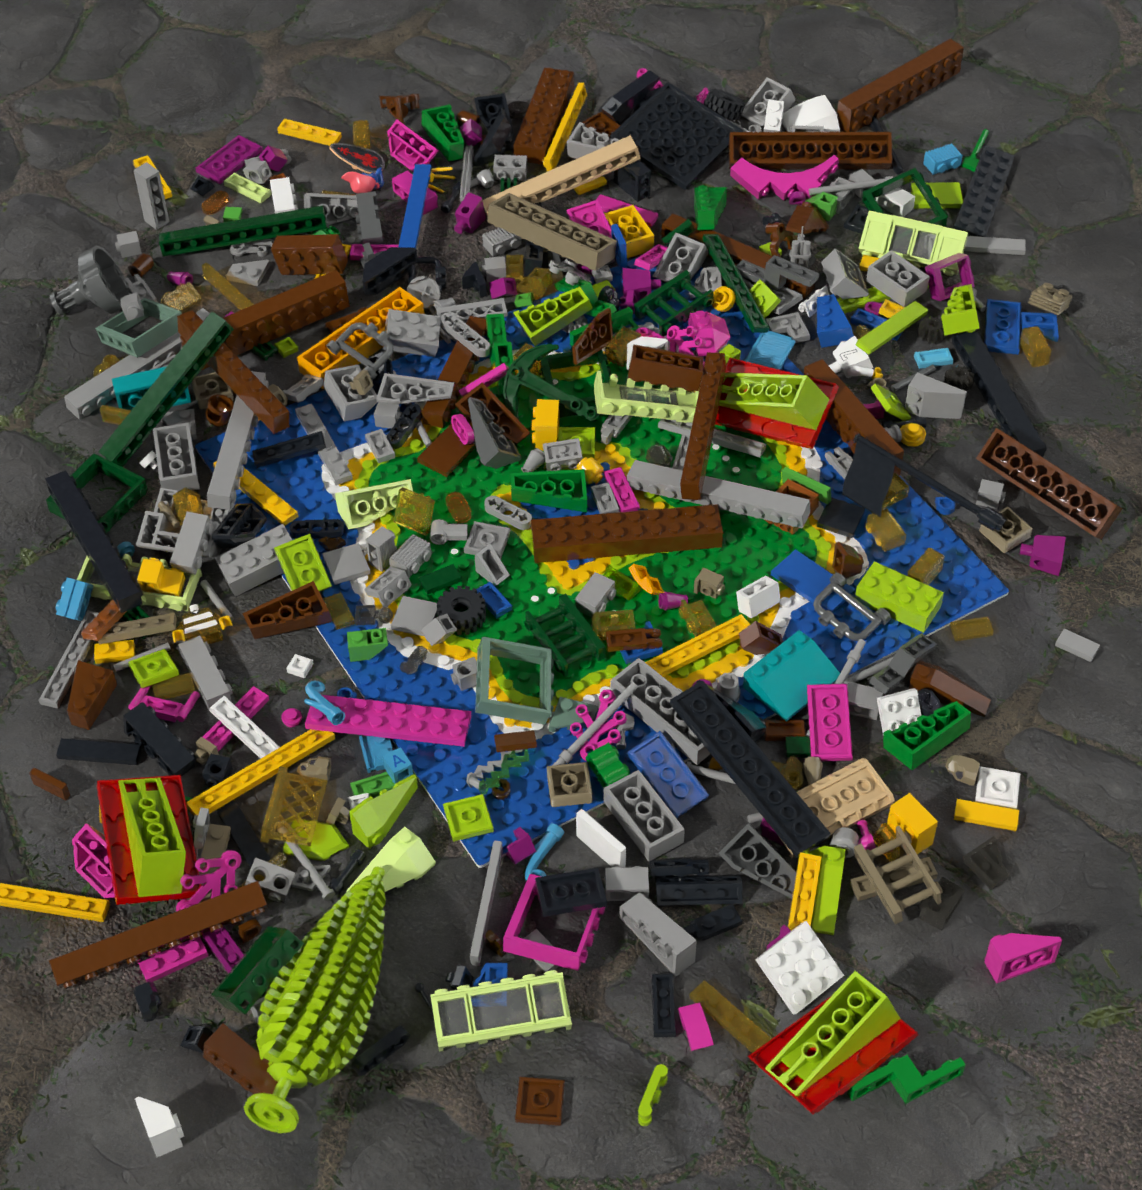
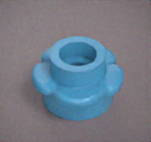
M122 542L117 547L121 558H123L124 554H129L132 557L135 552V547L130 542Z

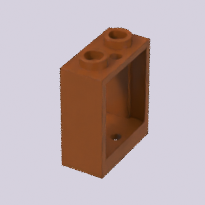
M787 479L776 491L809 499L810 514L808 518L819 507V494L790 479ZM765 520L767 523L773 524L792 535L799 529L798 527Z

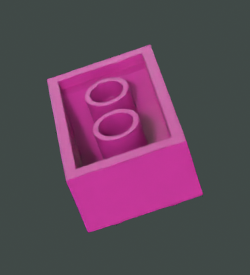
M1009 933L1003 936L997 935L990 940L984 963L997 984L1054 963L1062 940L1060 937Z

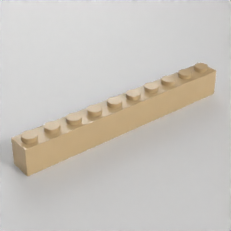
M630 135L484 199L485 213L488 217L489 204L508 193L531 203L544 202L640 160L638 148Z

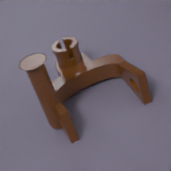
M419 93L379 96L381 108L387 107V110L395 107L397 120L403 124L405 122L401 104L410 103V109L420 108ZM383 99H386V104L382 103ZM390 100L394 101L393 105H390Z
M775 222L774 224L768 223L766 225V233L771 234V256L781 257L778 249L782 241H787L788 250H791L792 241L798 239L793 232L785 230L786 228L783 223Z

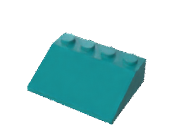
M798 630L744 672L743 688L782 719L788 721L808 705L807 685L834 684L840 672L818 645L806 634Z

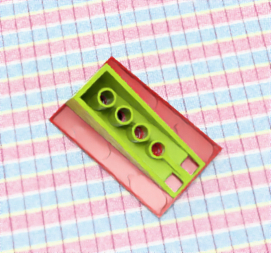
M729 358L726 364L715 425L813 449L839 386L835 383L808 377L807 375H799Z
M181 776L98 780V800L116 905L192 897L202 885L195 884L191 889H186L180 883L181 877L185 874L191 876L199 875V871L195 867L197 859ZM187 879L185 884H189L191 879Z
M854 971L832 996L748 1057L789 1093L790 1096L814 1115L836 1097L843 1095L865 1075L873 1072L889 1057L896 1055L914 1040L918 1033L900 1019L889 998L858 972Z

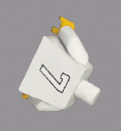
M853 336L848 341H842L836 350L833 351L836 362L830 364L829 367L835 374L842 370L846 378L867 376L872 377L874 380L875 378L883 377L881 368L876 367L873 370L872 363L866 352L856 346V342L859 340L856 336Z

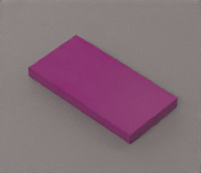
M238 135L197 166L196 172L221 184L245 165L244 160L256 157L263 151V148Z

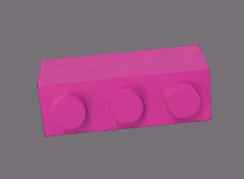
M408 170L392 178L393 191L406 203L408 202L413 177ZM429 188L427 190L423 215L438 208L437 194Z

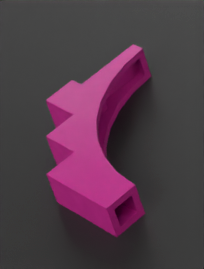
M833 155L827 161L812 169L794 173H777L764 170L740 158L730 168V176L758 200L762 196H766L770 190L783 201L790 197L791 193L802 191L806 193L807 200L815 196L809 195V189L821 187V184L826 181L827 176L830 173L833 174L838 169L839 158Z

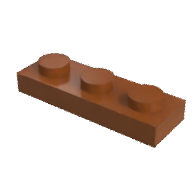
M111 600L81 632L83 639L99 641L126 612L121 613L114 600Z

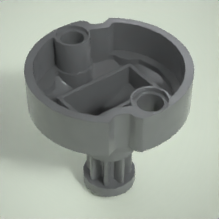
M94 246L78 256V280L59 292L51 293L50 300L60 315L68 313V310L89 301L106 312L114 314L122 310L121 297L130 295V291L124 281L125 278L111 255L102 247Z

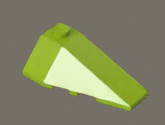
M822 846L806 852V854L821 857L811 920V928L816 933L834 935L846 849Z

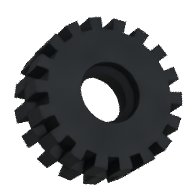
M711 88L703 105L726 119L739 120L746 103L738 96H734V94Z
M457 586L458 589L455 590L454 587L449 588L450 592L445 590L443 596L440 595L438 598V616L447 614L457 628V635H461L462 632L468 635L471 630L473 633L476 632L477 627L481 628L483 626L482 622L485 623L486 620L485 599L482 598L480 592L477 594V589L473 588L470 590V586H466L465 589H462V586ZM461 606L469 608L464 612H457L454 610L455 608Z

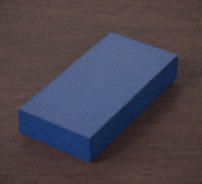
M491 582L477 589V594L479 592L482 594V598L485 599L486 608L496 619L512 610V605Z

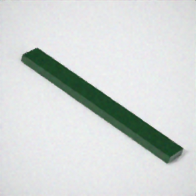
M704 234L702 240L728 288L734 291L735 301L752 333L768 332L769 326L719 234Z

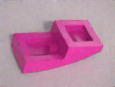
M696 1003L678 1008L691 1051L713 1046V1040L701 1004Z

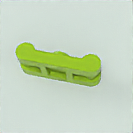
M659 1064L654 1068L640 1103L638 1122L642 1126L650 1125L653 1104H658L662 1091L659 1089L667 1083L668 1069L663 1064Z

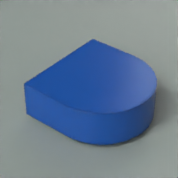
M935 497L936 510L940 514L950 515L954 512V501L947 497Z

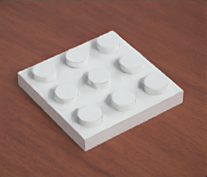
M807 921L802 922L755 959L793 1015L801 1011L844 976Z

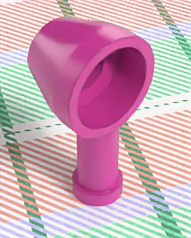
M858 821L857 827L862 834L858 845L862 844L864 849H869V851L876 848L872 834L869 832L867 821Z

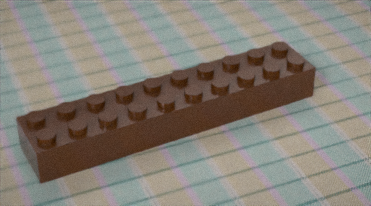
M950 38L840 99L837 109L839 128L843 132H856L862 127L869 125L873 116L879 119L957 75L961 70L964 47Z
M730 132L729 169L740 158L761 169H812L824 163L833 155L839 158L838 169H890L892 164V132Z
M335 270L228 315L223 319L234 330L224 343L235 355L252 349L254 346L257 347L259 343L262 345L348 308L350 305L346 282L339 272ZM180 336L181 344L183 347L187 343V341L182 336ZM207 363L202 370L210 367Z
M718 504L531 520V537L535 563L722 547L723 540Z

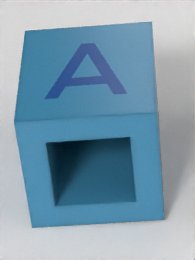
M401 747L391 750L382 756L384 768L394 784L413 775L412 764Z

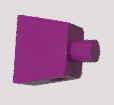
M470 192L466 194L455 212L457 224L454 230L457 233L462 234L463 231L473 233L486 219L482 197Z
M623 268V296L627 297L628 290H634L638 301L649 295L651 290L661 287V279L651 280L649 270Z
M1036 535L1032 545L1021 543L1019 554L1030 556L1029 566L1031 568L1059 576L1066 537Z

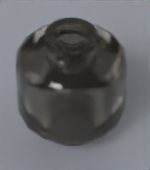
M655 444L647 450L646 461L648 463L671 467L670 464L673 457L664 445Z

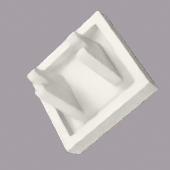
M915 688L877 698L883 736L885 731L896 730L899 728V725L915 722L921 716L918 692Z

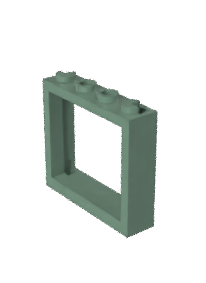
M143 298L140 301L143 305L144 316L127 321L122 311L95 329L103 344L138 358L178 332L177 316L182 314L181 311ZM148 316L162 320V322L135 339L122 334Z
M482 637L477 648L475 713L545 725L548 718L552 717L554 709L551 706L554 690L551 689L554 680V674L551 673L554 660L551 659V649ZM490 655L540 664V708L488 699Z

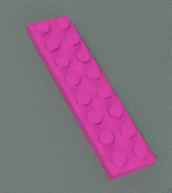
M322 695L345 713L344 721L339 725H333L324 713L310 706L305 722V728L311 730L464 747L471 721V711Z

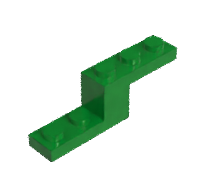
M563 278L554 284L556 290L561 292L581 287L593 307L585 313L587 315L596 317L598 313L607 308L611 309V316L612 313L617 311L614 304L598 300L591 283L579 279L578 283H575L573 286L566 283V278Z
M487 314L486 325L488 342L490 343L491 367L496 368L503 363L510 367L513 363L512 344L507 342L504 314ZM505 377L497 381L498 396H504Z
M908 1055L902 1058L895 1057L888 1065L882 1068L880 1066L877 1067L873 1072L859 1080L848 1090V1096L853 1102L891 1082L905 1104L963 1075L966 1064L961 1057L954 1061L950 1059L943 1063L939 1069L935 1071L930 1069L922 1076Z

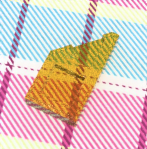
M883 823L872 836L878 847L897 838L895 832L887 823ZM899 847L884 853L889 862L900 858Z

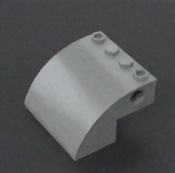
M160 488L154 512L145 511L136 546L173 552L186 512L188 511L208 515L211 519L213 531L208 536L207 550L203 551L202 557L213 558L219 554L222 548L212 540L211 535L235 504L232 503L230 510L208 507L207 500L182 497L178 490ZM163 501L166 505L170 506L173 514L179 521V527L174 528L164 513L160 512L159 502Z

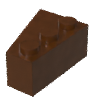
M77 661L67 708L71 725L90 730L117 686L113 670Z

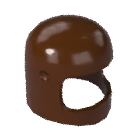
M221 394L211 396L208 400V409L206 410L208 422L218 427L227 425L233 410V401Z

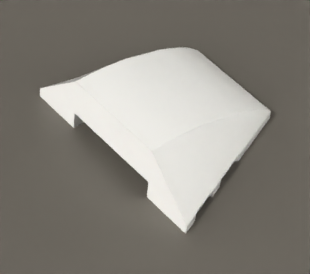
M825 95L800 103L783 114L782 124L787 132H791L792 125L824 126V132H840L837 113Z

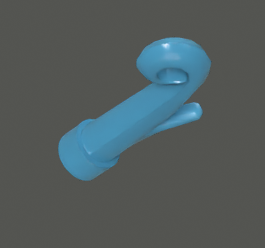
M316 680L309 682L305 686V690L310 699H305V704L324 713L333 725L341 724L345 719V713L320 694L325 690V685Z
M551 823L545 831L543 838L534 846L536 852L531 854L532 857L526 867V880L529 874L540 875L541 877L546 876V873L537 869V867L554 844L563 836L564 830L560 826Z

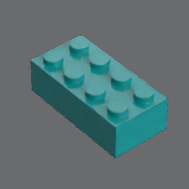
M166 367L112 378L121 418L126 417ZM188 387L173 406L191 403Z

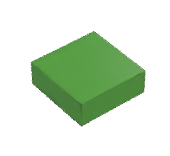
M226 207L223 222L240 220L242 207Z
M533 293L516 295L515 307L532 305L534 300Z

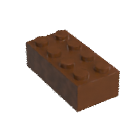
M338 234L277 236L271 247L281 275L328 274L335 270L342 274L348 262Z
M633 344L628 378L636 382L646 381L652 385L662 384L669 388H683L690 392L699 391L704 357Z

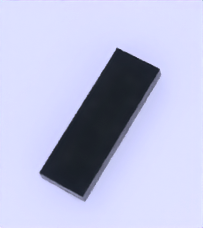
M652 974L653 1037H676L674 974Z

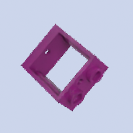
M957 253L925 266L926 274L930 276L928 285L931 299L942 301L950 298L954 287L972 284V288L975 287L974 276L970 266L971 260L968 255ZM957 263L961 282L944 289L940 269Z

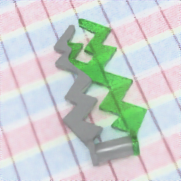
M523 749L501 752V760L488 761L487 766L478 765L474 773L470 772L467 774L466 782L470 788L474 786L483 795L487 793L488 788L499 787L498 778H510L508 768L521 767L520 762L530 761L528 749H525L524 756H516L515 754L523 752ZM494 767H501L502 771H494ZM489 772H491V777H492V778H486V781H485V780H482V781L478 780V779H483V774H482V773H489Z

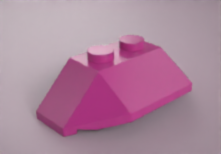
M397 119L387 131L391 156L411 171H414L415 164H429L438 152L435 147Z
M697 311L690 313L688 325L697 328V334L695 337H692L693 340L696 337L706 340L704 348L695 347L697 355L706 356L707 352L718 353V350L730 340L725 319L710 312Z
M86 823L72 839L75 870L104 898H115L105 835Z

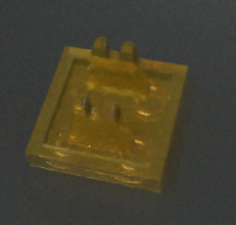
M402 487L398 492L394 523L426 536L430 531L435 500L430 499V496L425 497L423 493L418 494Z

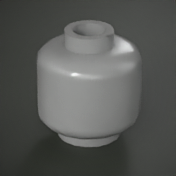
M846 827L838 828L832 835L830 847L846 849L844 859L851 858L855 855L854 847L858 845L859 836L853 829Z

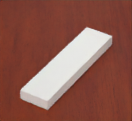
M225 696L210 707L209 711L260 759L280 748Z

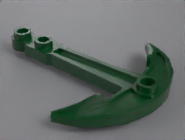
M543 344L535 346L523 352L509 367L503 387L504 402L506 408L518 420L519 398L517 395L521 385L553 400H559V403L563 404L565 408L582 417L585 416L589 421L594 422L599 419L600 414H597L596 407L590 406L573 395L566 394L530 372V368L536 360L541 361L549 353L559 349L558 345ZM514 370H518L516 376L513 375ZM575 402L579 403L577 408L573 407ZM593 410L594 415L590 417L589 412Z

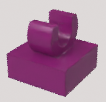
M628 290L627 297L620 298L621 304L619 306L621 310L630 307L633 314H635L634 304L638 302L634 290Z

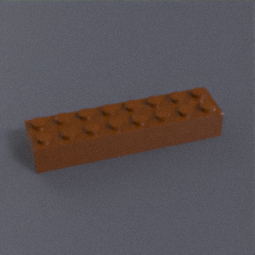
M553 68L543 69L515 140L514 155L527 156L528 163L543 165V159L546 157L548 148L552 144V139L555 137L557 128L560 126L561 118L564 116L574 89L573 71Z
M823 359L804 366V375L835 383L839 386L825 420L841 436L843 442L848 444L853 453H855L856 448L854 437L860 433L864 438L903 460L904 450ZM896 466L894 467L892 479L900 476L901 469Z
M998 428L994 430L976 458L1098 539L1102 540L1123 509Z

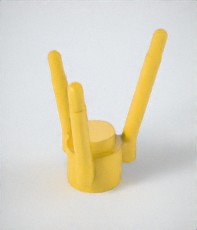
M452 167L432 168L429 183L433 182L434 178L455 179V176L432 173L450 171ZM431 184L428 185L429 188L444 193V190Z

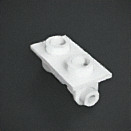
M827 285L822 289H817L809 299L801 302L798 307L799 311L807 312L808 318L817 312V297L829 295Z

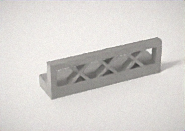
M504 298L436 308L437 316H440V318L445 313H452L464 323L467 322L469 316L486 319L487 314H504V317L508 316Z

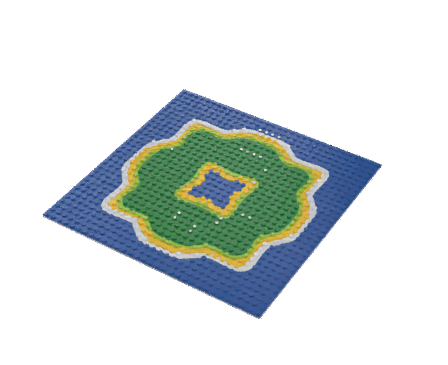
M635 259L627 262V268L646 270L634 265ZM658 265L649 270L651 280L655 279L653 278V274L656 271ZM619 266L610 269L613 276V281H610V284L616 290L621 304L620 298L624 297L623 271L620 270ZM702 267L691 279V285L694 287L695 281L700 277ZM592 276L590 279L591 285H595L596 282ZM688 290L679 293L690 303L697 299L690 298ZM557 291L533 301L532 305L541 304L549 298L550 300L559 297V294L565 292ZM674 298L666 302L676 311L684 308ZM736 303L726 312H720L714 309L712 305L704 309V312H710L725 319L730 334V340L727 342V345L730 344L741 351L740 360L745 361L761 332L752 333ZM528 306L519 307L507 312L508 316L504 317L507 342L512 344L513 361L523 352L535 347L513 314L515 311L519 310L520 312L527 309ZM661 307L654 310L664 320L671 316ZM583 314L587 319L588 324L591 323V321L595 318L593 316ZM633 314L632 320L639 328L645 327L659 334V324L649 316L639 320ZM688 321L680 325L679 328L681 330L686 329L689 326ZM627 325L623 327V329L629 330L632 329V327L630 325ZM562 329L538 344H554L559 346V349L548 355L573 352L570 345V333ZM635 334L602 349L603 354L607 355V367L610 366L611 375H617V384L626 385L629 371L627 370V363L625 364L615 348L618 347L627 360L618 345L623 340L627 346L624 340L629 342L635 340ZM689 336L682 337L683 341L693 340ZM450 339L451 343H447L445 340L439 341L435 357L408 354L392 361L393 370L397 375L438 380L457 340L453 341ZM668 341V351H670V342H669V341ZM678 345L676 347V352H679ZM689 348L692 352L696 350V348ZM614 350L616 351V353L618 354V356L620 357V359H621L622 362L624 363V366H623V367H622V365L620 364V362L618 361V359L616 358V356L614 355V353H613ZM490 354L486 357H480L479 361L475 362L474 371L469 374L467 385L495 369V367H491ZM787 357L780 370L804 375ZM536 360L530 368V372L542 379L540 363ZM599 363L550 370L554 387L566 394L577 398L595 396L594 382L597 371H601ZM635 381L634 386L643 387L645 381ZM497 382L487 387L505 406L504 396H498ZM662 384L652 385V388L661 389ZM521 385L517 395L519 398L518 416L519 421L530 434L520 443L515 444L522 459L497 469L489 466L486 467L481 463L476 447L448 477L435 472L417 461V458L426 449V446L416 427L402 447L393 449L395 458L378 463L365 439V434L382 429L387 437L391 430L390 428L375 426L374 412L378 403L361 418L343 421L326 390L311 395L302 402H295L285 406L289 410V428L273 434L259 420L257 427H254V439H250L251 449L250 452H247V463L243 464L245 469L298 512L299 517L285 526L292 540L295 539L291 536L290 525L294 521L339 519L343 521L338 512L335 493L411 479L414 498L394 508L367 526L348 529L344 523L345 533L340 537L346 541V545L343 547L359 543L371 574L334 585L323 558V553L328 551L319 544L320 539H312L332 585L331 588L321 591L320 594L333 622L316 625L315 627L365 700L471 711V721L464 747L400 739L391 740L397 748H402L412 764L414 774L446 821L443 809L444 803L481 794L484 795L494 832L460 840L479 868L489 864L494 841H502V857L506 855L505 853L508 852L507 846L516 841L513 831L521 827L530 835L531 840L534 841L545 835V831L551 823L561 827L575 820L576 813L581 809L588 813L605 804L604 789L588 765L592 803L552 807L547 779V766H552L560 758L559 755L562 751L567 750L577 740V737L570 730H567V727L557 728L555 732H549V724L559 698L563 697L596 705L599 711L601 704L599 700L600 693L606 689L610 690V680L631 664H625L620 651L608 652L606 642L607 631L644 628L645 623L650 621L653 629L661 631V636L658 638L662 640L663 653L742 614L750 625L757 621L780 633L783 642L798 630L802 631L818 645L841 673L847 662L848 654L855 648L858 641H852L846 636L838 638L833 632L834 626L831 624L823 626L819 622L818 618L820 615L815 611L813 603L771 576V571L795 549L834 575L836 573L832 568L835 543L839 541L854 547L864 560L862 572L846 579V584L855 589V593L852 595L854 598L857 585L874 561L944 592L941 608L924 633L892 618L887 624H880L864 639L866 644L860 653L861 657L858 663L854 664L848 675L850 677L895 654L902 645L920 633L928 637L1007 596L1009 593V589L901 476L892 479L882 505L881 518L865 509V513L853 538L817 527V522L826 506L825 503L819 501V507L807 519L804 527L799 528L794 535L781 530L773 524L767 523L764 519L719 509L723 530L722 547L535 563L531 527L521 530L487 513L484 503L487 497L497 496L529 512L532 520L600 514L591 493V486L606 483L604 471L621 467L627 479V474L635 460L672 468L682 435L658 428V423L661 419L632 416L621 433L616 438L612 437L611 441L606 445L601 443L602 424L609 415L600 414L599 419L594 422L580 415L559 418V427H595V459L603 466L604 471L600 482L597 484H586L587 512L512 501L510 473L522 472L521 468L524 466L531 450L536 448V444L532 443V433L535 432L532 431V420L536 419L533 418V407H537V399L548 400L547 396L524 385ZM677 387V388H669V390H676V391H678V387ZM627 394V400L645 402L644 395ZM463 396L458 397L457 402H458L460 399H462ZM651 396L653 403L669 404V398ZM427 401L411 403L418 404L421 407V410H423ZM312 403L349 468L353 480L335 485L317 451L259 468L255 466L252 451L307 435L296 415L295 409ZM404 403L399 404L400 412L403 413L406 407ZM457 406L454 410L452 409L450 420L446 422L444 428L423 424L431 442L451 424L453 415L462 414L465 416ZM827 420L822 425L813 449L715 425L714 429L765 443L766 449L761 457H757L711 443L705 476L776 492L783 485L781 470L787 467L831 487L832 498L860 506L842 495L845 479L825 458V453L828 451L832 452L835 456L834 449L840 447L852 459L854 458L851 448L847 443L843 442L841 436L832 429ZM403 424L400 428L406 429L409 424ZM226 432L195 445L196 451L212 474L215 469L213 463L218 459ZM546 461L533 472L547 471ZM566 468V469H561V470H577V468H575V469ZM240 489L235 491L236 501L234 504L253 503L267 518L266 523L256 537L282 525ZM632 489L640 508H647L648 510L702 506ZM510 510L504 512L505 515H511L513 513ZM434 520H444L448 524H468V537L474 521L510 528L511 533L501 557V562L510 575L495 587L512 605L511 611L496 619L486 608L485 623L482 622L483 626L481 628L477 627L476 632L473 633L471 630L468 635L465 632H462L461 635H457V632H454L445 641L433 646L430 645L425 636L391 629V623L403 596L437 603V601L439 602V596H443L445 590L450 592L449 588L454 587L455 590L458 589L457 586H462V589L470 586V590H472L473 588L478 589L489 582L476 572L475 555L464 553L467 540H447L446 543L440 545L431 542V524ZM382 526L395 534L394 542L397 550L414 534L430 543L432 553L430 559L422 563L418 572L410 576L411 587L388 607H383L378 598L368 596L364 590L390 568V565H388L386 569L380 572L368 562L369 558L365 539ZM321 527L313 528L315 532L322 530ZM454 564L462 577V581L427 595L419 582V577ZM633 564L645 566L650 577L658 578L663 591L687 595L688 605L666 611L660 609L658 603L659 596L645 591L636 582L629 567ZM703 568L724 576V592L721 596L718 595L716 599L706 596L701 592H698V594L694 593V580ZM595 572L616 581L615 577L609 575L616 572L632 582L631 587L633 589H639L631 598L625 596L626 591L624 589H616L614 599L609 600L605 611L600 613L596 619L581 613L606 646L605 659L598 661L594 655L586 656L568 665L567 677H564L560 671L558 672L553 664L551 673L554 674V680L551 689L554 690L551 706L554 709L552 717L548 718L545 725L475 713L476 686L461 691L458 684L454 685L451 678L453 673L452 665L475 657L477 661V648L482 637L542 647L533 633L528 631L524 625L526 620L525 612L529 611L536 618L558 608L559 596L565 593L576 606L575 598ZM280 574L285 583L287 584V586L290 588L285 574ZM764 576L777 581L781 602L753 618L739 612L737 591ZM847 601L833 613L838 621L846 623L854 633H861L872 622ZM461 606L455 608L454 610L457 612H464L469 608ZM559 615L540 624V627L543 631H547L568 620L565 616ZM386 628L387 647L370 660L350 662L347 632ZM569 628L549 639L555 645L576 635L577 632L575 629ZM740 638L664 676L667 681L681 692H684L691 688L694 682L699 679L708 680L715 689L718 679L722 674H735L740 688V698L737 703L754 712L757 717L763 720H768L777 715L743 688L744 672L767 654L754 655L743 650L740 645ZM580 641L559 651L563 658H566L587 648L585 642ZM490 655L488 699L540 708V664ZM657 656L646 658L642 661L647 662ZM622 704L605 723L613 719L617 711H623L634 717L633 729L625 731L626 748L617 749L619 760L622 764L625 763L628 766L631 774L637 771L638 768L627 755L628 751L657 732ZM534 730L537 748L523 749V752L512 753L511 756L505 757L502 767H494V772L482 773L483 779L478 780L485 784L484 790L480 791L474 786L472 788L468 786L466 782L467 774L470 772L474 773L478 765L487 766L488 761L501 760V752H496L494 735ZM609 731L601 735L598 742L607 738ZM617 734L612 735L611 738H616ZM675 748V751L678 753V755L682 758L684 762L690 760L677 748ZM579 749L572 756L573 759L568 764L587 761L582 759ZM505 779L510 783L511 793L508 798L499 800L492 795V783L495 780Z

